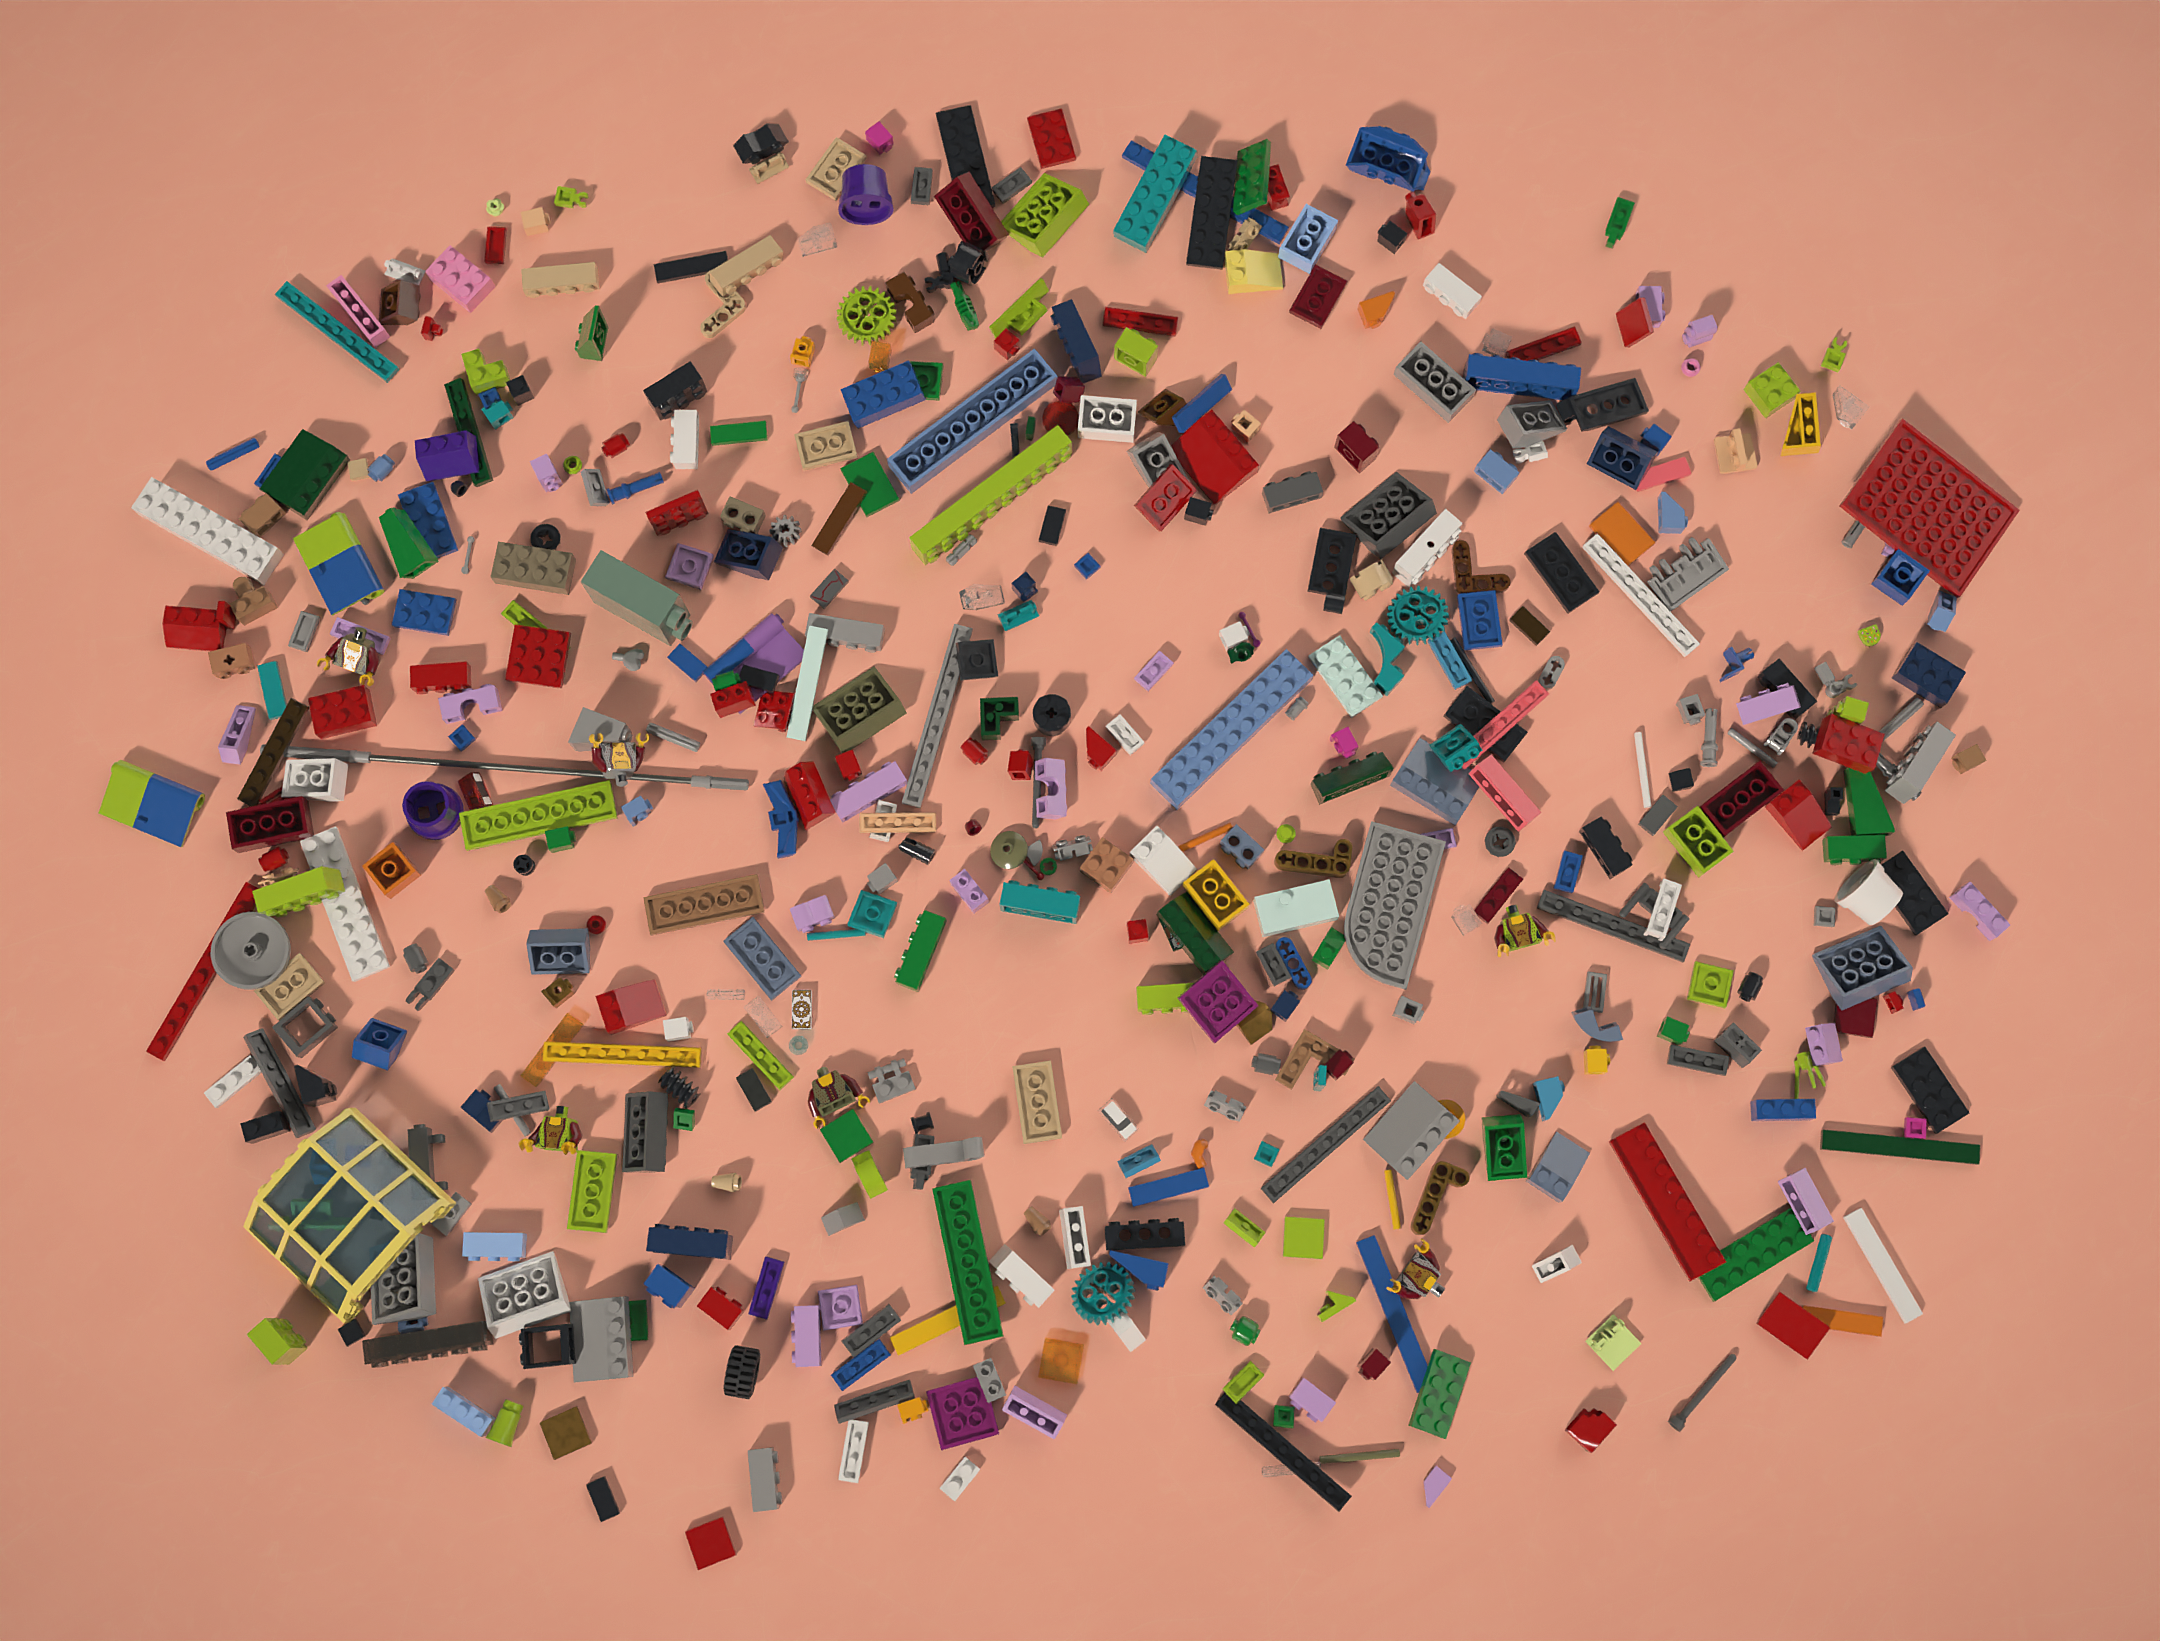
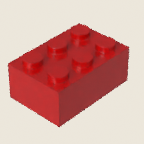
M365 685L308 698L314 733L320 739L377 726L371 693Z
M1830 714L1822 719L1812 754L1866 774L1876 767L1885 734Z

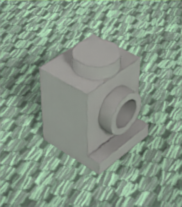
M1698 694L1679 699L1676 703L1684 724L1689 723L1690 726L1701 722L1700 719L1705 716ZM1688 710H1691L1693 715H1689Z
M1401 996L1392 1016L1415 1024L1416 1021L1420 1022L1424 1014V1011L1421 1010L1423 1004ZM1407 1008L1412 1010L1411 1015L1406 1014L1405 1010Z

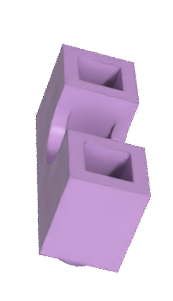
M484 684L479 689L474 690L472 688L464 689L462 693L458 694L447 693L443 697L438 698L442 720L446 724L465 720L464 710L471 703L479 704V709L483 715L503 711L499 691L492 684Z
M1043 758L1035 761V780L1043 781L1048 787V795L1036 799L1037 818L1056 820L1067 816L1065 760Z
M1971 881L1964 884L1949 897L1962 912L1967 911L1975 917L1978 922L1976 927L1989 941L1997 938L2010 926L2008 921Z

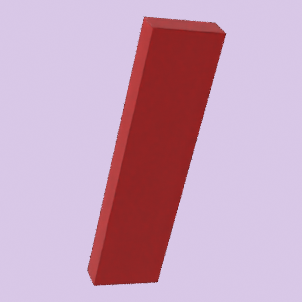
M1105 307L1104 327L1125 329L1127 327L1130 330L1135 329L1139 332L1176 337L1178 317Z
M1574 326L1506 351V356L1508 359L1516 357L1523 361H1538L1580 346L1582 341Z

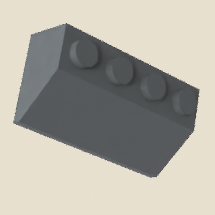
M647 1091L626 1094L622 1172H665L668 1093Z

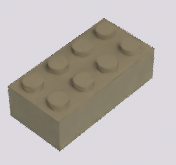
M498 541L491 579L495 584L569 595L576 558L569 552Z

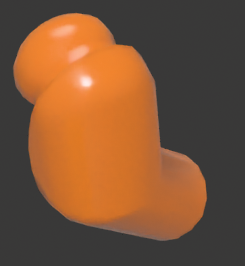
M1205 1139L1197 1140L1191 1151V1156L1198 1169L1207 1165L1202 1156L1204 1150L1208 1148V1142Z

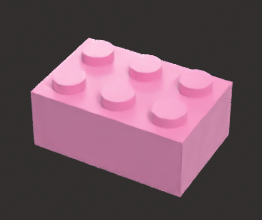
M451 245L425 271L434 284L469 313H472L495 288L489 276Z

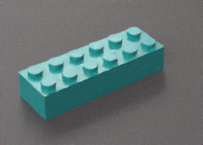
M1164 134L1113 229L1115 238L1147 253L1198 158L1196 149Z

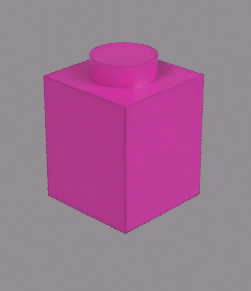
M880 121L865 131L866 140L879 155L890 151L893 147V136Z

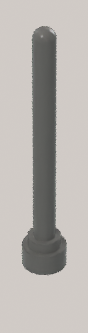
M1031 737V746H1033L1032 827L1035 829L1040 825V818H1037L1036 799L1041 797V781L1035 780V761L1042 759V750L1046 746L1045 737Z
M1730 1354L1680 1414L1677 1413L1675 1416H1671L1668 1423L1678 1432L1682 1431L1685 1427V1419L1736 1361L1737 1357L1735 1354Z

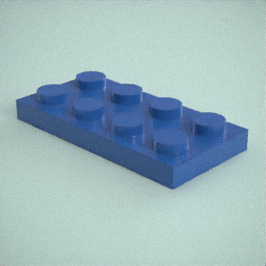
M434 482L398 494L403 510L406 511L437 558L459 551Z

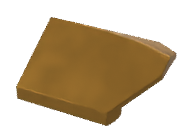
M1256 1000L1255 1002L1259 1006L1236 1025L1250 1045L1272 1031L1271 1010L1265 1003Z

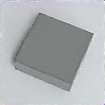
M1815 906L1813 926L1835 927V907Z

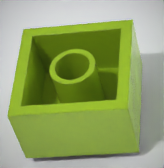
M1126 327L1114 345V359L1145 377L1157 360L1158 345L1150 338L1142 337L1135 329L1130 330Z
M1779 362L1750 380L1743 389L1765 419L1795 400L1796 395L1801 392Z

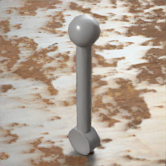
M473 536L467 538L466 559L464 567L461 569L463 574L469 573L468 564L471 547L475 541Z

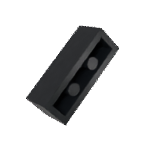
M1780 658L1758 676L1761 685L1764 688L1770 689L1771 692L1777 691V686L1786 683L1789 686L1794 685L1801 707L1786 713L1795 720L1817 702Z
M1601 816L1582 827L1579 833L1611 880L1629 869L1633 864L1630 854L1624 852L1621 847L1622 842L1619 837L1614 836L1610 830L1612 829L1610 823Z

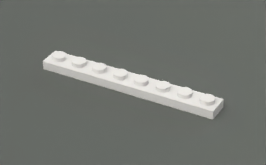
M1598 534L1583 545L1582 548L1684 658L1700 645Z

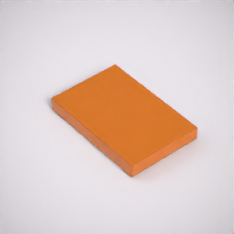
M1616 502L1589 525L1594 533L1598 534L1627 566L1632 564L1655 544L1654 540L1619 502Z

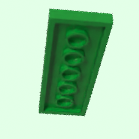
M1790 1207L1722 1248L1720 1252L1726 1263L1698 1278L1712 1301L1715 1302L1814 1242L1811 1234H1805Z

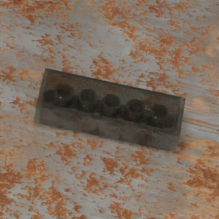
M478 1321L362 1340L365 1365H371V1368L388 1367L389 1362H391V1365L409 1363L408 1359H411V1362L429 1360L428 1356H431V1358L448 1357L450 1352L451 1355L467 1354L468 1349H471V1352L486 1351L488 1346L493 1345V1337L487 1328L486 1321Z

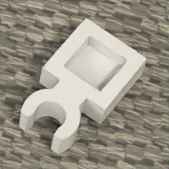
M1541 441L1525 447V449L1513 450V457L1516 464H1519L1527 459L1533 462L1548 458V452L1544 442Z

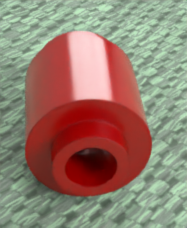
M617 433L602 442L603 447H601V450L606 457L614 458L626 451L630 443L623 433Z
M970 737L960 747L963 750L962 753L975 765H982L988 759V751L976 739L973 740Z
M278 846L262 854L258 861L265 872H271L287 864V859L290 857L285 848L281 849Z

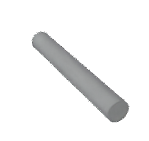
M1733 728L1727 732L1728 735L1770 767L1774 768L1777 765V761Z
M501 1084L494 1087L500 1099L509 1098ZM521 1116L513 1118L525 1137L531 1134L530 1129Z

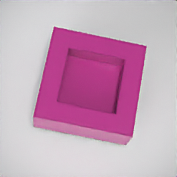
M1904 1118V1137L1926 1139V1119Z

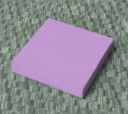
M677 543L665 578L702 590L714 555Z
M857 1284L818 1291L823 1331L863 1324Z

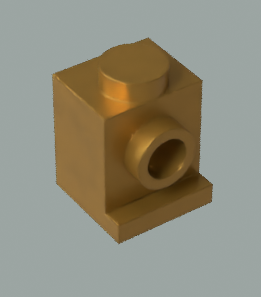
M561 977L541 991L555 1008H558L575 994L572 991L574 986L567 978L563 980ZM561 987V992L556 994L555 990Z

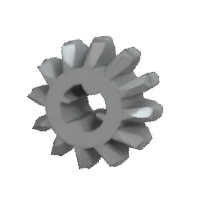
M784 514L782 520L776 517L777 523L771 522L773 528L769 532L780 545L784 542V546L788 547V542L794 545V539L800 540L799 533L802 532L801 528L798 527L800 523L799 521H794L793 516L787 519V516Z

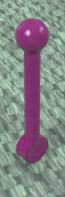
M1240 612L1238 616L1240 619L1243 620L1245 626L1247 627L1249 634L1253 639V646L1259 647L1260 640L1256 639L1252 629L1250 628L1245 618L1246 614L1244 612Z

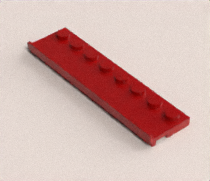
M1644 1122L1610 1140L1609 1144L1688 1281L1690 1282L1726 1263L1646 1123Z

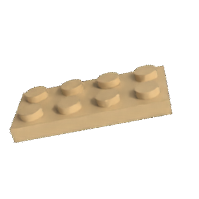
M1051 1060L1012 1066L1023 1144L1062 1139Z

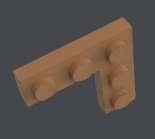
M1304 1029L1275 1080L1292 1090L1310 1057L1325 1064L1339 1049ZM1350 1067L1342 1075L1345 1076Z

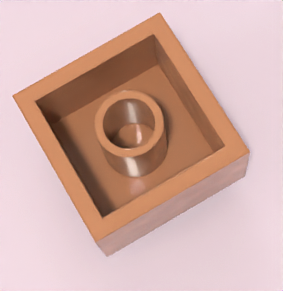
M1102 837L1081 865L1080 872L1109 893H1112L1132 866L1134 859Z

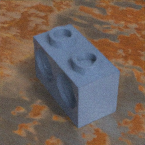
M1237 824L1220 841L1221 850L1227 855L1231 854L1235 857V862L1241 868L1246 867L1249 869L1265 851ZM1230 838H1236L1238 839L1239 844L1237 846H1232L1229 844L1228 840ZM1251 851L1253 857L1246 859L1243 856V852Z

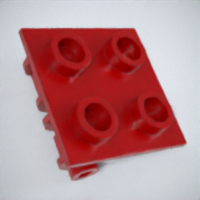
M774 691V694L770 692L763 694L760 697L754 727L778 729L780 732H786L789 723L788 719L791 717L789 714L792 712L791 709L794 703V693Z

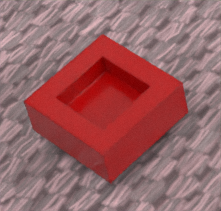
M1895 991L1883 996L1891 1014L1904 1009L1903 1000Z

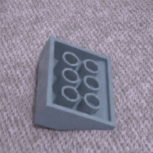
M1419 738L1390 786L1453 825H1456L1479 789L1477 783L1468 774L1472 769L1469 767L1465 770L1460 768L1450 772L1443 765L1440 758L1431 750L1430 743Z
M1882 926L1873 928L1812 955L1832 998L1841 1010L1910 982L1913 967Z

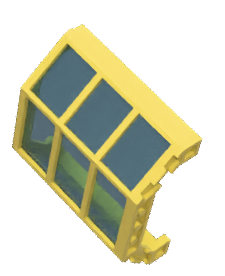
M357 1108L344 1109L339 1116L308 1139L305 1138L297 1146L299 1149L285 1159L283 1167L274 1171L271 1175L272 1179L258 1189L257 1192L259 1194L254 1198L243 1226L344 1324L351 1322L361 1312L364 1306L357 1302V1300L360 1301L363 1298L364 1294L410 1242L423 1231L421 1226H425L429 1222L433 1223L436 1219L444 1218L456 1205V1202Z

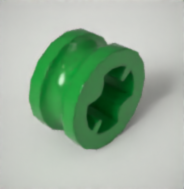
M1052 858L1043 859L1040 863L1041 872L1045 875L1054 874L1057 870L1056 861ZM1052 862L1053 870L1045 871L1043 864Z

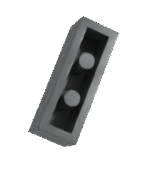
M1311 471L1302 473L1300 477H1287L1283 479V482H1270L1266 484L1262 489V495L1268 513H1273L1320 499L1323 496V489L1317 472L1311 473Z

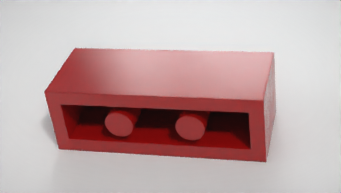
M467 661L411 665L410 688L417 694H428V691L445 693L447 690L452 689L461 692L466 688H472L471 666Z

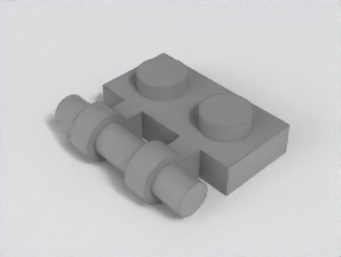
M904 1058L898 1061L896 1059L892 1060L888 1065L874 1067L875 1070L867 1072L870 1079L878 1077L879 1082L872 1086L879 1104L916 1090L910 1072L901 1073L900 1071L901 1067L906 1066ZM894 1070L896 1076L885 1080L883 1074Z

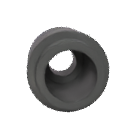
M417 943L403 949L404 959L411 972L419 974L427 969L426 966L429 965V962L422 948Z
M1257 1053V1056L1252 1058L1251 1067H1254V1072L1268 1075L1278 1074L1281 1059H1278L1277 1056Z

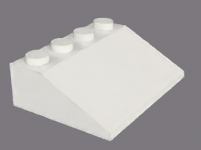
M554 1251L478 1278L487 1328L495 1339L571 1312L567 1291Z

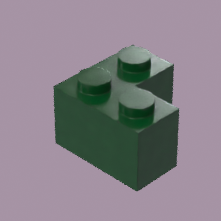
M1018 697L980 698L982 741L1001 740L1000 721H1019Z

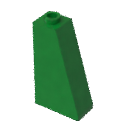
M389 508L385 510L384 514L379 516L400 578L414 579L439 562L405 510Z
M1846 768L1843 773L1851 836H1890L1895 832L1894 825L1871 772L1864 774L1854 769Z

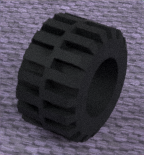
M738 1345L732 1348L724 1379V1394L726 1396L743 1399L751 1398L759 1371V1349Z

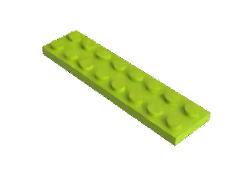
M610 780L459 813L465 849L467 851L543 835L547 830L565 826L571 829L618 818Z

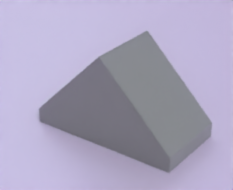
M858 1202L838 1208L821 1217L828 1236L865 1221Z

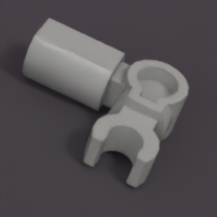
M1827 662L1814 668L1823 685H1826L1825 693L1830 698H1835L1845 692L1846 689L1851 690L1858 685L1857 683L1852 685L1848 683V679L1852 677V674L1846 675L1842 680L1835 681V676Z

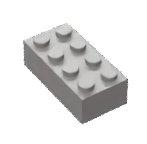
M1421 341L1396 366L1393 374L1448 423L1470 402L1476 392L1473 386Z
M1938 721L1932 726L1928 725L1922 733L1919 732L1913 739V742H1915L1913 747L1910 746L1904 753L1906 758L1897 764L1895 768L1897 772L1893 773L1887 780L1888 786L1885 791L1902 804H1905L1918 794L1925 786L1956 734Z

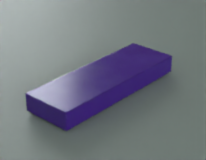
M765 1256L748 1312L749 1315L768 1320L784 1267V1261Z

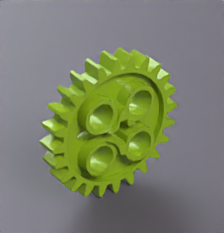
M862 286L861 291L855 288L854 294L848 291L849 298L843 296L844 303H839L841 309H837V314L840 316L836 318L837 322H840L838 326L839 329H842V334L848 333V340L854 337L855 344L858 340H861L862 345H864L865 341H868L869 345H871L872 340H875L878 344L879 337L885 340L884 334L890 335L889 328L894 329L895 327L892 322L897 321L894 316L897 314L896 309H893L895 307L894 302L890 303L891 297H886L885 291L879 294V288L872 291L871 286H869L868 290H865L864 286ZM863 301L870 302L866 306L861 305ZM877 312L884 313L882 316L875 315ZM851 315H857V316H858V317H857L856 319H854V320L849 319V317H850ZM870 325L872 329L864 330V327Z

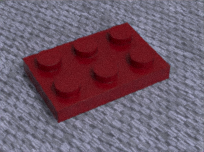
M1315 264L1292 304L1289 313L1322 329L1348 281Z

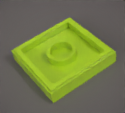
M1695 961L1687 1000L1725 1009L1734 970Z
M1285 1217L1283 1257L1323 1259L1325 1219Z

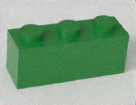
M1885 835L1827 836L1822 840L1824 862H1830V865H1841L1842 862H1849L1850 865L1862 864L1861 862H1869L1873 859L1881 863V861L1887 858Z

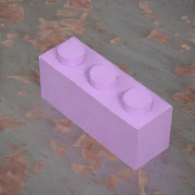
M1786 683L1777 686V691L1770 692V689L1758 692L1759 696L1751 698V695L1739 698L1740 702L1736 703L1743 725L1800 708V702L1794 685L1789 686Z
M1806 1168L1777 1181L1806 1235L1834 1222Z
M794 1306V1311H791V1323H795V1331L791 1332V1341L795 1343V1351H792V1363H795V1367L821 1366L820 1306Z
M1015 1385L1002 1408V1411L1054 1440L1067 1416L1064 1412Z

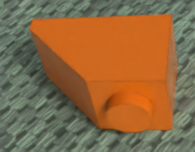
M1394 291L1359 302L1358 312L1365 329L1370 327L1374 329L1383 323L1393 303Z

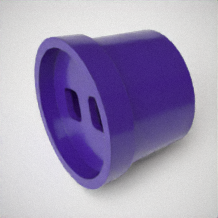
M870 164L855 165L845 170L842 175V193L838 206L839 215L845 221L857 225H874L887 220L893 214L894 208L888 191L885 171L878 166Z
M430 781L419 782L410 787L402 803L404 815L411 829L418 836L428 840H440L453 834L461 824L459 813L464 812L463 802L456 791L446 785ZM445 802L446 809L439 815L437 804ZM428 806L430 816L420 819L418 809Z

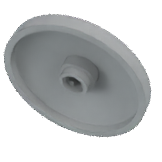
M245 912L228 919L216 932L211 945V960L217 974L228 984L245 990L260 989L276 981L285 971L291 955L290 939L284 927L274 918L258 912Z

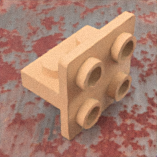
M1739 428L1733 429L1729 436L1714 438V446L1721 474L1753 470L1758 467L1751 433L1741 434V429Z

